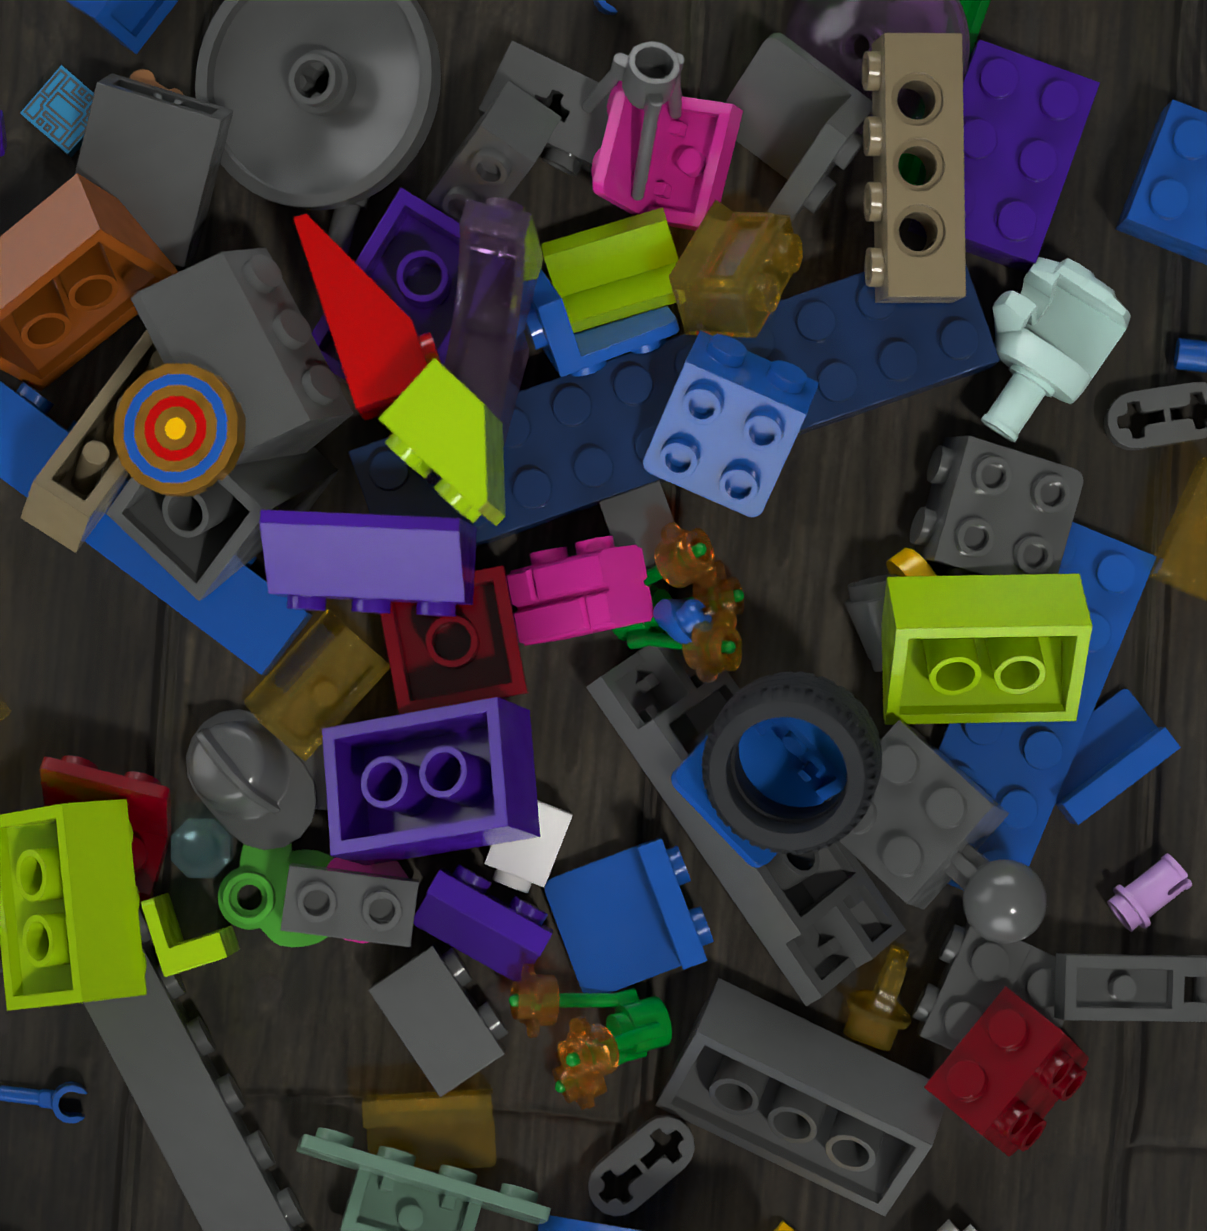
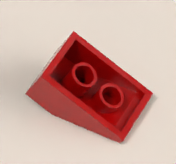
M307 214L294 217L355 407L364 420L381 416L434 358L442 365L431 332L418 335L412 319Z

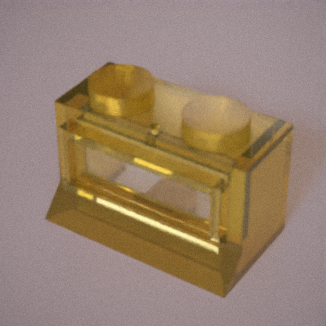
M715 199L669 275L686 335H698L701 330L712 336L722 334L730 337L757 338L770 313L777 309L780 295L792 274L799 270L802 262V242L799 235L794 234L789 215L733 212Z

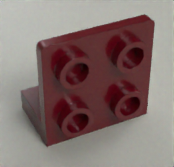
M67 755L63 756L61 760L44 757L40 767L44 807L63 803L127 799L128 816L133 829L132 854L135 883L139 891L140 902L153 898L172 835L170 788L162 786L158 779L145 773L129 771L123 776L99 770L96 764L78 756Z

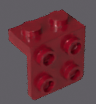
M1005 986L926 1083L924 1088L1003 1153L1011 1156L1018 1149L1021 1151L1029 1149L1043 1133L1046 1127V1121L1043 1118L1059 1099L1062 1101L1068 1100L1080 1088L1087 1075L1084 1067L1089 1057L1063 1031Z

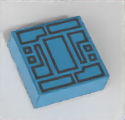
M61 65L20 114L68 156L72 157L82 146L94 93Z

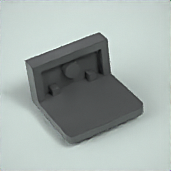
M773 33L763 42L725 102L734 104L743 110L736 141L788 180L767 210L786 226L804 208L814 214L824 203L837 184L829 178L836 165L844 170L863 146V135L859 132L864 126L865 118L870 117L873 112L872 101L781 33Z
M972 436L945 437L943 446L939 445L934 450L928 465L927 481L932 483L926 507H921L917 511L911 525L910 542L915 544L914 550L929 565L956 567L979 575L1058 574L1083 486V476L1080 471Z

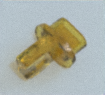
M891 945L874 990L865 989L848 994L846 1005L851 1012L843 1030L846 1036L875 1048L889 1051L898 1030L908 1028L911 1023V1017L896 1000L907 971L908 950Z

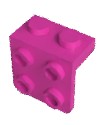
M619 81L610 92L607 103L608 122L602 146L596 152L592 162L591 173L594 193L634 216L663 207L669 226L713 234L743 110L730 103L682 96V114L680 118L673 119L669 114L668 102L664 103L658 118L644 197L636 201L632 198V188L644 110L635 107L629 102L623 91L622 81Z

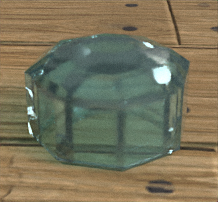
M189 818L171 836V861L188 878H214L233 860V835L216 818Z

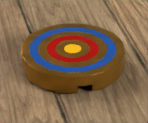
M166 363L143 373L125 391L114 416L113 442L121 465L138 484L166 496H195L207 491L205 488L213 486L218 480H223L235 468L245 445L246 418L241 404L236 401L234 393L229 389L231 387L222 377L191 363Z

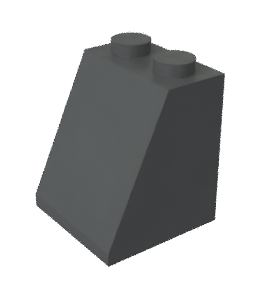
M313 447L303 454L238 464L223 480H218L213 486L205 488L207 491L195 496H166L138 484L131 477L106 514L188 592L200 601L263 550L260 531V510L308 512L339 470Z

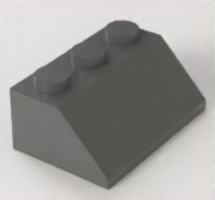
M266 247L218 253L138 291L131 298L164 364L191 363L222 377L231 387L229 389L234 393L236 401L241 404L246 418L245 445L236 465L307 453L353 414L341 391L339 380L330 370L312 335L309 323L300 313L282 278L280 268L273 261Z

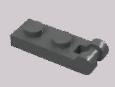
M1056 953L1054 1018L1088 1021L1207 1022V955ZM1185 977H1193L1192 1000H1184Z

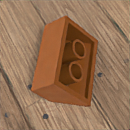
M78 173L0 236V369L39 391L44 390L138 314L131 300L138 291L178 273L176 267L121 201Z

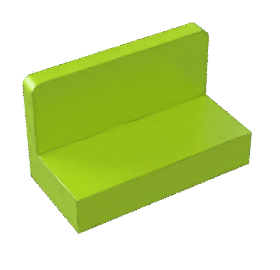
M663 207L541 244L543 257L552 284L563 300L573 333L684 301L689 297L680 260Z
M169 893L141 902L164 978L227 958L240 950L233 925L184 941Z

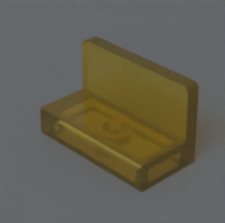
M1207 457L1198 460L1155 555L1157 558L1149 575L1153 579L1202 601H1207Z
M328 609L244 701V704L259 723L301 759L306 761L323 743L322 728L338 726L390 669V664L355 634L336 614Z
M493 1089L449 1091L442 1097L437 1092L366 1095L362 1101L363 1128H367L368 1153L377 1155L379 1146L401 1150L416 1156L414 1167L424 1170H439L441 1165L463 1169L492 1167L496 1164Z

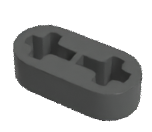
M1191 382L1132 391L1119 396L1107 407L1104 414L1103 428L1107 438L1114 446L1131 451L1196 442L1207 438V418L1202 420V429H1195L1192 419L1172 421L1170 410L1181 409L1190 404V394L1197 395L1199 403L1207 405V383ZM1127 404H1135L1138 414L1158 412L1160 423L1149 424L1140 429V439H1134L1130 429H1119L1117 418L1127 413Z
M671 1114L656 1115L644 1122L601 1158L592 1168L588 1179L589 1197L594 1206L608 1215H626L636 1210L680 1173L692 1160L695 1150L693 1133L688 1124L681 1118ZM660 1128L667 1135L675 1130L681 1133L682 1137L677 1142V1147L681 1154L677 1158L671 1160L669 1156L662 1154L648 1166L642 1160V1157L655 1146L654 1139L651 1136L655 1130ZM634 1164L640 1169L641 1172L628 1183V1189L631 1194L628 1199L623 1201L617 1195L606 1199L601 1195L605 1188V1180L602 1176L604 1172L611 1170L615 1175L619 1176Z

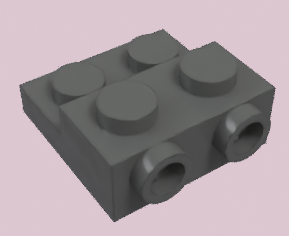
M966 920L963 927L956 924L951 927L939 953V959L947 962L936 986L929 982L925 984L912 1012V1017L920 1021L915 1030L917 1034L953 1051L1005 986L1061 1029L1065 1020L1054 1018L1055 956L1021 940L1013 943L990 941L979 935L971 927L968 920Z

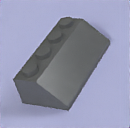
M718 978L690 1030L655 1106L874 1212L886 1216L933 1146L946 1105L924 1088L930 1079L913 1072L861 1045L855 1044L811 1023L803 1017L757 997L745 989H741Z

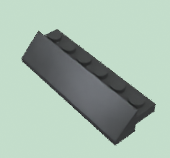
M653 646L643 647L586 686L805 1006L822 998L852 971L875 958L906 931L855 855L840 841L835 844L833 843L827 848L816 852L811 851L807 854L777 853L768 864L754 868L747 864L673 787L671 782L673 771L709 734L725 704L740 690L715 653Z

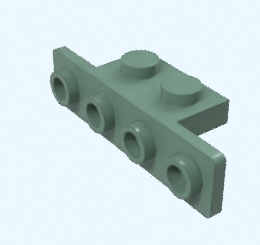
M318 1127L315 1136L303 1134L299 1139L296 1152L357 1170L339 1231H475L481 1208L536 1225L547 1222L551 1208L536 1204L539 1194L532 1190L502 1183L500 1192H496L475 1185L478 1175L457 1167L441 1165L438 1174L414 1167L416 1156L401 1150L379 1146L377 1155L354 1149L352 1147L355 1138L335 1130Z

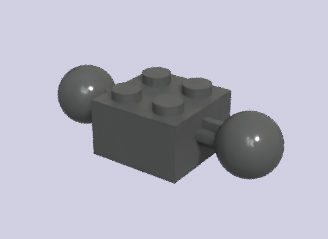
M898 720L881 740L882 770L871 805L856 828L840 840V842L905 903L925 910L952 879L964 890V913L971 927L979 935L997 943H1013L1027 938L1039 927L1047 909V895L1041 879L1030 867L1019 861L998 859L990 862L978 851L980 846L1009 813L919 731Z

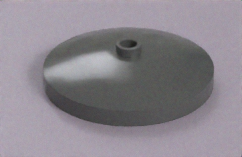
M224 0L212 18L203 38L196 67L195 93L196 99L234 110L220 164L236 181L251 192L282 205L304 210H329L353 205L378 193L392 183L413 161L424 144L436 115L440 96L441 66L438 45L433 29L417 0Z

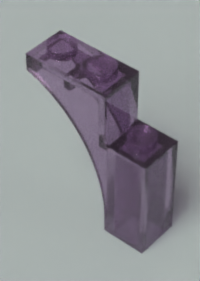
M495 197L488 198L486 203L466 199L460 221L458 281L444 367L502 422L504 449L529 355L524 329L543 256L532 213L525 212L524 207L520 204ZM434 470L426 477L427 482L437 485L442 479Z

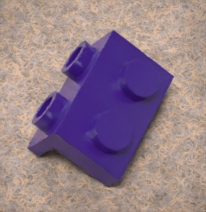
M461 864L457 865L453 873L442 867L426 892L427 895L414 916L413 924L518 984L523 983L553 934V929L543 924L548 914L515 895L510 904L491 895L487 891L492 882Z

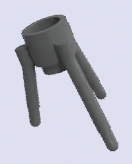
M652 41L635 46L629 56L622 53L615 54L610 70L582 104L585 112H592L615 85L622 81V88L629 102L635 107L644 110L632 188V198L636 201L644 197L662 105L668 102L669 114L673 119L680 118L682 114L681 71L685 58L682 54L675 53L670 47Z

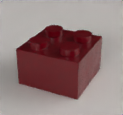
M504 565L475 571L473 605H456L455 617L416 615L417 603L391 602V613L380 614L399 715L494 697L503 699L529 694Z

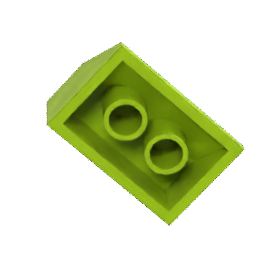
M1080 574L887 577L881 623L883 714L885 725H895L898 720L905 724L1076 721L1092 632V622Z
M127 799L63 803L0 815V947L7 1011L147 995L145 980L147 963L141 942L138 912L140 895L135 883L132 854L133 829L129 821Z

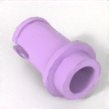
M1166 853L1161 857V860L1125 888L1122 885L1114 887L1113 892L1115 896L1108 900L1107 903L1113 914L1126 929L1131 932L1138 926L1146 929L1151 925L1149 917L1181 892L1192 887V882L1187 878L1188 875L1181 865L1171 855Z

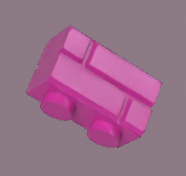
M605 536L576 542L577 555L569 557L567 547L530 553L531 566L511 570V573L507 575L512 605L517 606L518 609L514 613L519 642L524 644V646L548 643L651 621L654 617V609L650 588L644 585L647 572L642 548L638 547L637 544L615 547L613 536Z

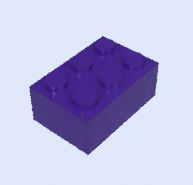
M978 40L963 75L965 252L1027 273L1031 266L1036 264L1100 82L986 41ZM911 219L907 231L927 238L924 227L918 221Z
M400 188L355 261L412 319L418 335L431 332L442 366L447 370L450 369L513 266L510 253L403 188ZM323 313L312 331V335L330 370L341 383L348 386L325 313Z
M499 697L322 728L331 856L362 865H372L540 837L529 709Z

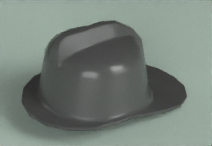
M240 709L224 711L203 722L191 738L186 755L187 777L195 793L231 835L247 846L262 850L283 848L301 838L313 821L317 796L315 782L299 757L279 736L275 729L256 713Z

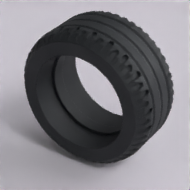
M775 673L774 675H767L754 680L752 683L741 688L721 710L709 732L703 750V782L707 790L708 799L713 809L717 811V816L726 827L730 826L731 831L742 840L747 839L751 845L757 846L762 850L770 849V852L787 854L792 852V855L807 854L811 851L816 852L842 840L864 818L871 805L881 776V741L872 718L869 717L866 708L843 686H837L834 681L823 676L816 677L812 673ZM777 717L801 719L819 727L833 739L845 760L847 781L843 790L829 801L810 807H792L769 799L754 787L743 770L739 756V742L744 732L761 721Z

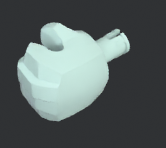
M1038 257L1036 264L1031 266L1024 277L1021 294L1013 290L1004 292L995 301L992 308L995 323L994 345L999 359L1010 368L1009 370L1013 375L987 414H984L981 421L990 429L1014 443L1044 396L1050 398L1053 396L1068 404H1072L1077 400L1126 331L1131 318L1129 311L1117 299L1113 289L1095 278L1094 274L1084 266L1069 258L1056 262Z

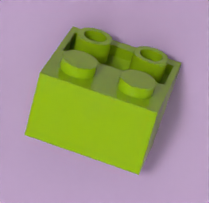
M434 358L379 418L393 432L385 441V444L422 477L426 478L433 470L438 473L442 479L434 489L472 523L483 515L497 526L505 517L503 424L483 402Z

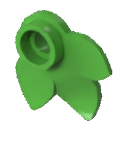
M292 843L283 848L268 850L243 844L239 868L231 871L223 879L219 887L218 905L220 911L228 922L238 928L247 930L261 928L279 946L303 947L319 943L326 939L327 936L280 931L288 870L291 863L327 867L334 857L319 850L301 849L292 851ZM246 885H254L262 893V902L256 909H247L239 901L240 890Z

